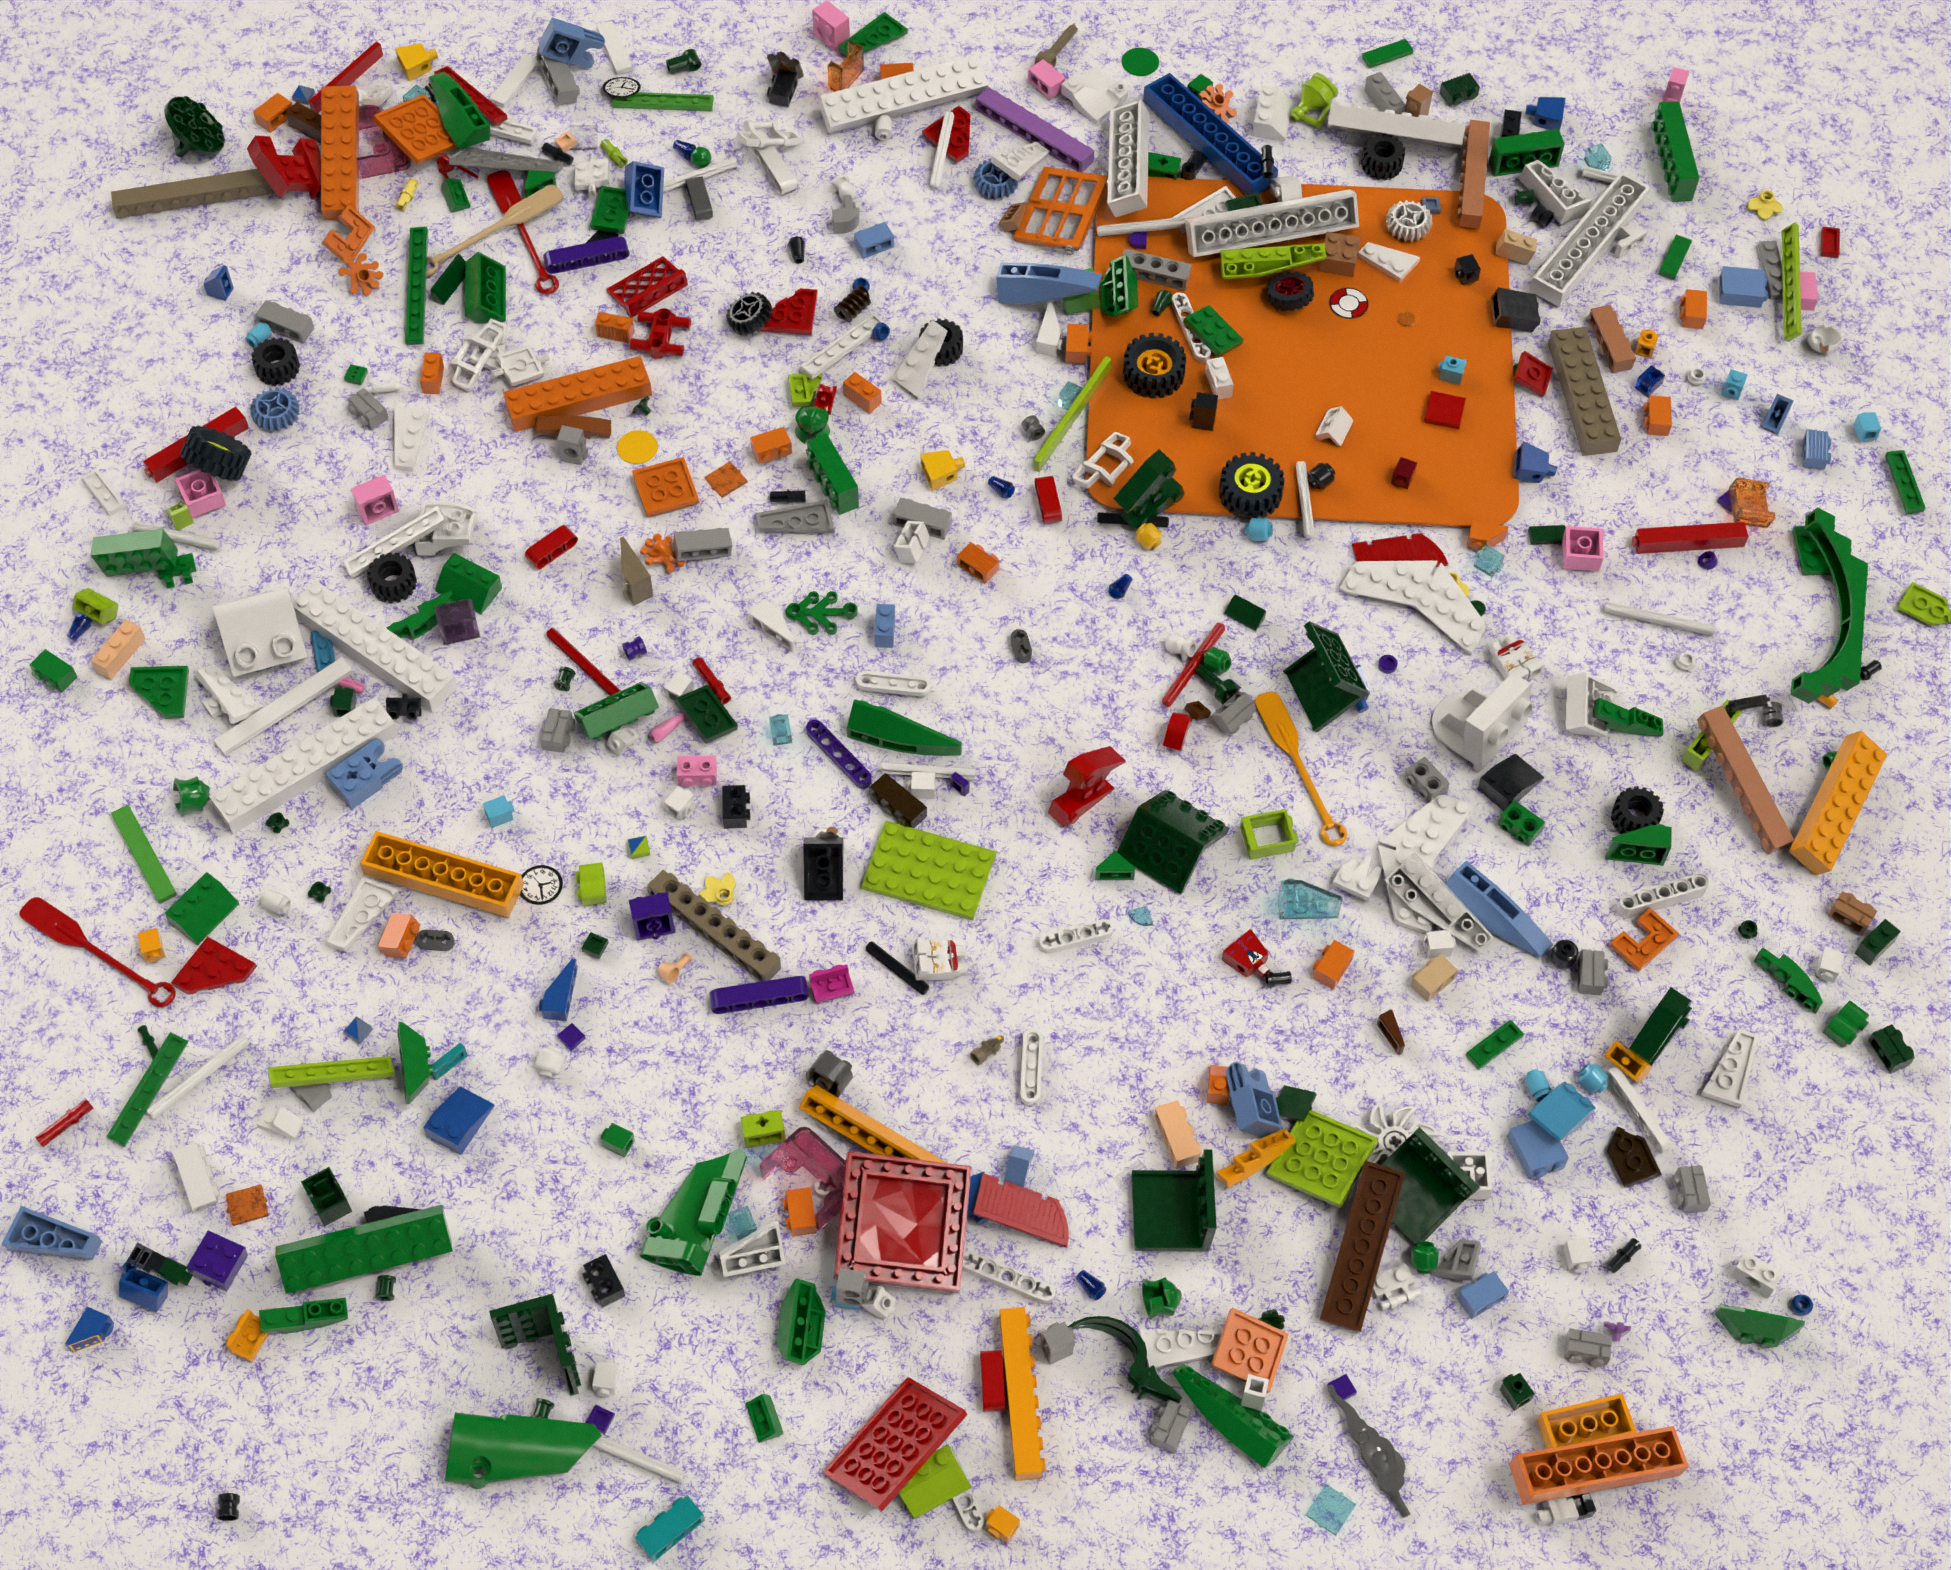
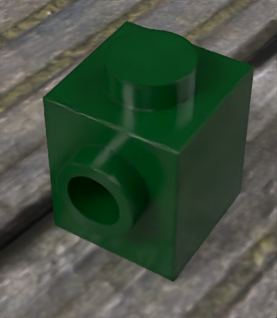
M349 687L335 688L334 695L330 697V705L335 717H342L356 707L357 697L354 689Z
M1521 1373L1515 1376L1510 1374L1502 1380L1503 1383L1499 1390L1514 1411L1532 1401L1535 1393Z

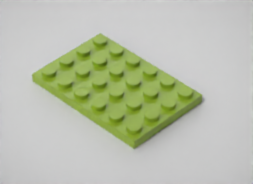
M885 821L861 887L863 890L974 920L996 857V851Z

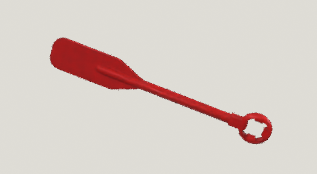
M501 170L488 176L487 180L501 212L505 215L510 207L522 200L508 171ZM516 224L538 271L539 277L535 282L537 291L542 294L554 293L559 287V280L555 276L546 273L524 224ZM551 279L554 287L542 289L543 287L540 282Z
M31 898L21 908L20 917L25 922L57 943L85 948L148 991V1000L153 1006L165 1007L175 999L176 991L170 983L159 982L154 984L90 943L75 920L42 898ZM160 987H164L168 992L171 991V995H168L164 1002L152 998V994H155Z

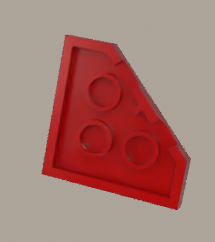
M960 105L950 111L954 114V120L946 155L956 164L969 155L971 114ZM944 116L922 130V136L936 147H938Z
M800 288L795 291L793 296L786 297L776 303L775 307L772 308V318L769 319V323L764 325L765 328H760V331L812 335L818 290Z
M207 936L171 983L172 986L188 995L195 994L199 990L217 989L234 982L237 984L243 983L249 978L257 965Z

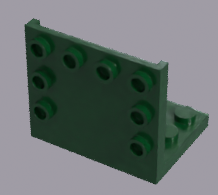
M1309 621L1304 627L1307 631L1306 636L1313 643L1314 648L1283 670V672L1287 675L1313 726V731L1319 732L1370 693L1339 634Z
M1164 790L1138 806L1117 853L1133 866L1182 894L1203 851L1227 835L1230 828L1225 826V823L1221 820L1210 817L1206 811L1193 807L1189 801L1176 797L1174 792Z
M1420 1127L1382 1164V1166L1405 1172L1392 1223L1414 1245L1418 1244L1419 1241H1425L1466 1199L1480 1188Z
M1204 1149L1202 1157L1198 1159L1196 1171L1132 1170L1134 1250L1209 1251L1217 1229L1212 1149Z
M553 1293L489 1311L501 1348H514L519 1343L535 1342L541 1337L554 1334L561 1367L565 1371L570 1395L579 1394L578 1386H581L574 1353L568 1350V1347L572 1346L570 1336L567 1334V1331L564 1332L563 1324H565L563 1313L562 1311L558 1312Z

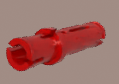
M702 657L694 659L692 665L697 669L722 704L728 703L731 700V696L725 690L722 681L716 678Z
M85 1098L80 1104L71 1110L68 1109L63 1117L35 1137L42 1147H45V1145L68 1127L80 1122L79 1119L93 1110V1106Z

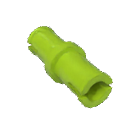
M608 139L604 140L607 145L602 141L600 147L607 153L608 157L614 160L619 167L626 166L628 160L621 154L620 149L614 147Z

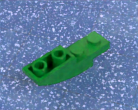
M452 591L443 593L430 601L423 602L417 606L418 613L412 614L399 622H394L386 628L401 639L410 635L411 639L414 640L438 625L455 605Z
M1602 698L1594 701L1595 717L1603 720L1605 727L1641 736H1663L1662 718L1636 707L1628 710Z
M1762 947L1754 962L1761 969L1767 970L1774 975L1778 981L1784 982L1783 991L1790 998L1796 999L1807 1010L1813 1011L1816 1014L1823 1001L1808 975L1785 954L1779 959Z
M346 1298L303 1302L302 1306L259 1310L261 1333L282 1331V1334L294 1333L328 1326L348 1319Z

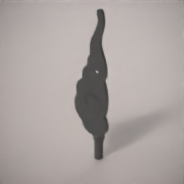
M1329 1385V1393L1345 1413L1348 1431L1353 1440L1358 1444L1365 1464L1376 1476L1379 1489L1389 1495L1403 1518L1408 1517L1411 1513L1399 1493V1490L1404 1485L1405 1462L1403 1457L1394 1449L1388 1439L1379 1436L1374 1428L1368 1426L1359 1417L1350 1404L1337 1395L1333 1385Z

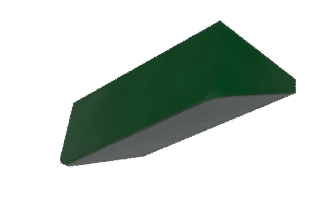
M1235 594L1224 614L1256 631L1265 619L1266 610Z

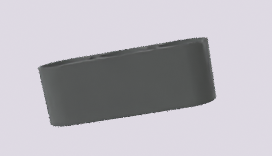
M703 177L686 179L687 192L695 219L713 217Z

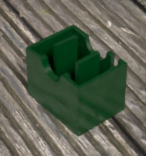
M330 1167L301 1181L324 1227L352 1212L348 1200Z

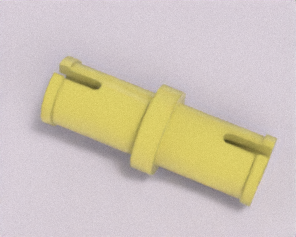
M409 178L405 189H402L400 192L401 196L395 204L399 211H405L409 201L414 197V192L419 185V182L414 178Z

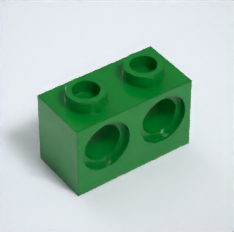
M1514 800L1500 815L1498 825L1505 832L1515 836L1519 842L1530 846L1543 831L1545 821Z

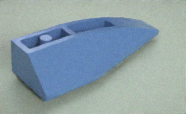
M1001 262L996 277L998 302L1003 304H1035L1098 291L1102 275L1057 265Z
M1465 861L1446 882L1451 891L1490 933L1539 958L1553 946V943L1534 921L1506 893L1468 861Z

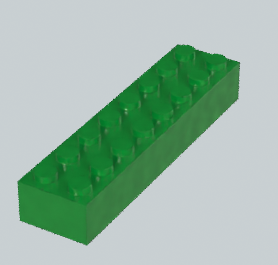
M438 1205L276 1246L275 1257L285 1294L453 1252L443 1205Z

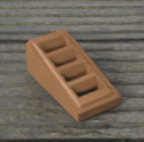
M1026 202L1011 204L999 222L1004 232L1019 230L1027 207Z

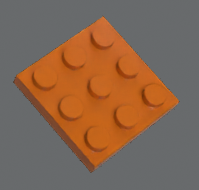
M684 457L632 470V476L647 517L699 503V498Z
M1231 1308L1210 1367L1244 1383L1247 1382L1248 1374L1269 1379L1266 1393H1269L1289 1334L1235 1308Z

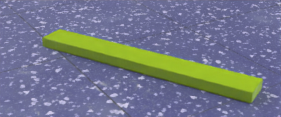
M1795 222L1781 230L1784 340L1787 342L1802 334L1799 225Z
M1104 357L1034 458V470L1038 472L1042 470L1111 370V358Z

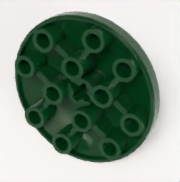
M188 96L174 97L165 105L164 114L172 130L176 156L182 158L190 149L203 155H215L221 151L225 143L222 131L223 126L207 110L203 103H197Z

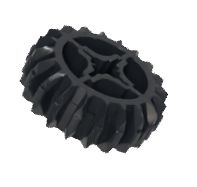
M752 291L750 294L745 293L744 296H740L737 300L734 299L735 302L730 304V308L727 310L728 314L726 315L730 328L740 336L743 334L747 336L749 333L753 335L755 331L759 332L760 328H765L764 325L769 323V319L772 318L771 313L773 310L766 296Z

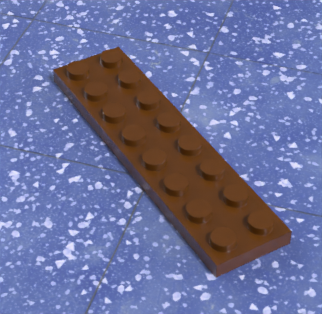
M1365 1160L1319 1319L1320 1321L1358 1333L1361 1332L1405 1172Z

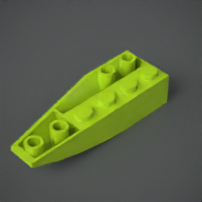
M1325 243L1221 250V277L1223 279L1261 277L1316 263L1326 259Z

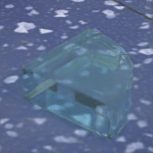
M1147 906L1128 911L1129 917L1135 923L1142 926H1153V920Z

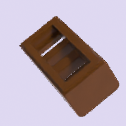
M1390 1009L1379 1015L1377 1026L1397 1055H1401L1405 1043L1394 1012Z

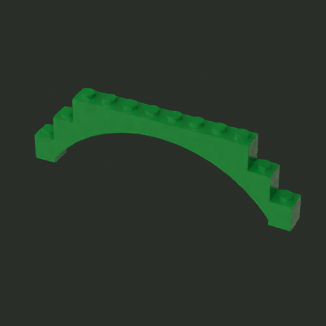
M1818 507L1806 515L1805 531L1809 532L1816 542L1831 571L1839 600L1840 627L1835 648L1827 662L1817 671L1811 673L1804 671L1792 679L1790 695L1808 704L1818 699L1821 694L1829 697L1841 690V688L1848 691L1860 683L1868 563L1851 555L1852 540L1834 531L1835 516Z

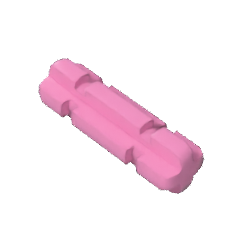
M347 677L337 683L340 687L354 689L355 693L362 694L365 689L363 683L355 682V680Z

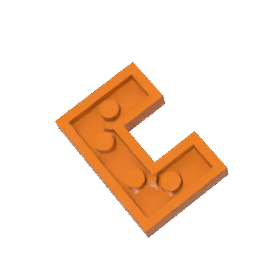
M348 204L337 218L350 229L347 237L344 239L332 229L321 243L342 261L345 256H351L354 261L375 228L373 224Z
M1651 908L1644 912L1635 922L1649 934L1638 944L1623 931L1609 945L1638 972L1679 936V933Z

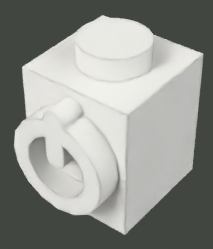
M677 786L674 791L671 790L664 801L665 811L680 821L684 817H689L697 804L694 801L693 793L680 786Z

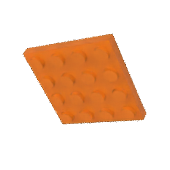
M424 94L373 115L372 120L416 165L457 148L443 126L438 108Z

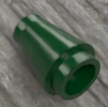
M1161 289L1160 292H1157L1151 310L1155 316H1160L1172 302L1173 296L1169 291Z

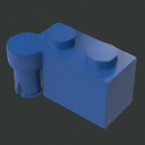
M125 1262L119 1281V1297L157 1312L167 1299L168 1281L138 1270L136 1266Z

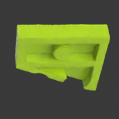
M822 373L813 380L805 374L788 375L792 407L811 405L822 381Z

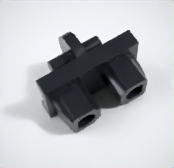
M403 693L402 698L386 697L387 713L395 720L399 716H407L409 720H416L418 716H422L421 698H408L407 693Z

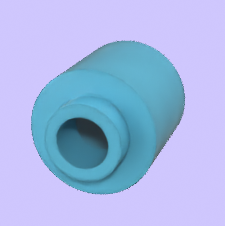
M259 322L247 333V337H245L246 342L253 348L258 347V343H263L265 339L272 336L270 326Z
M1534 1069L1527 1073L1525 1081L1532 1097H1535L1536 1101L1543 1100L1551 1090L1544 1072Z

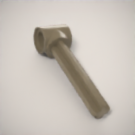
M1070 25L1049 50L1040 51L1036 56L1035 64L1044 59L1054 68L1057 61L1056 56L1078 31L1076 25Z

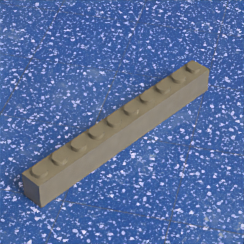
M258 169L112 191L111 198L112 207L117 219L274 194L275 192Z

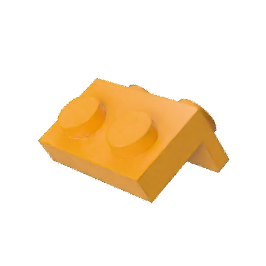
M247 1309L239 1317L234 1332L229 1334L226 1340V1347L231 1354L253 1362L270 1332L261 1333L259 1317Z

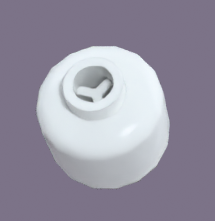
M546 1046V1048L539 1051L535 1066L541 1070V1075L551 1077L552 1074L560 1073L564 1061V1055L561 1054L562 1050Z

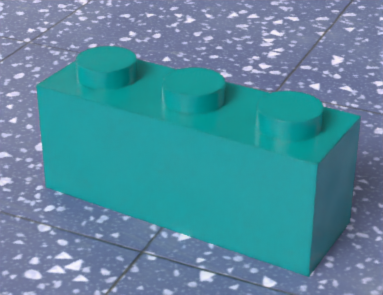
M688 1495L684 1498L676 1499L668 1511L659 1513L652 1524L643 1526L637 1532L635 1537L637 1544L653 1563L705 1521L704 1514Z

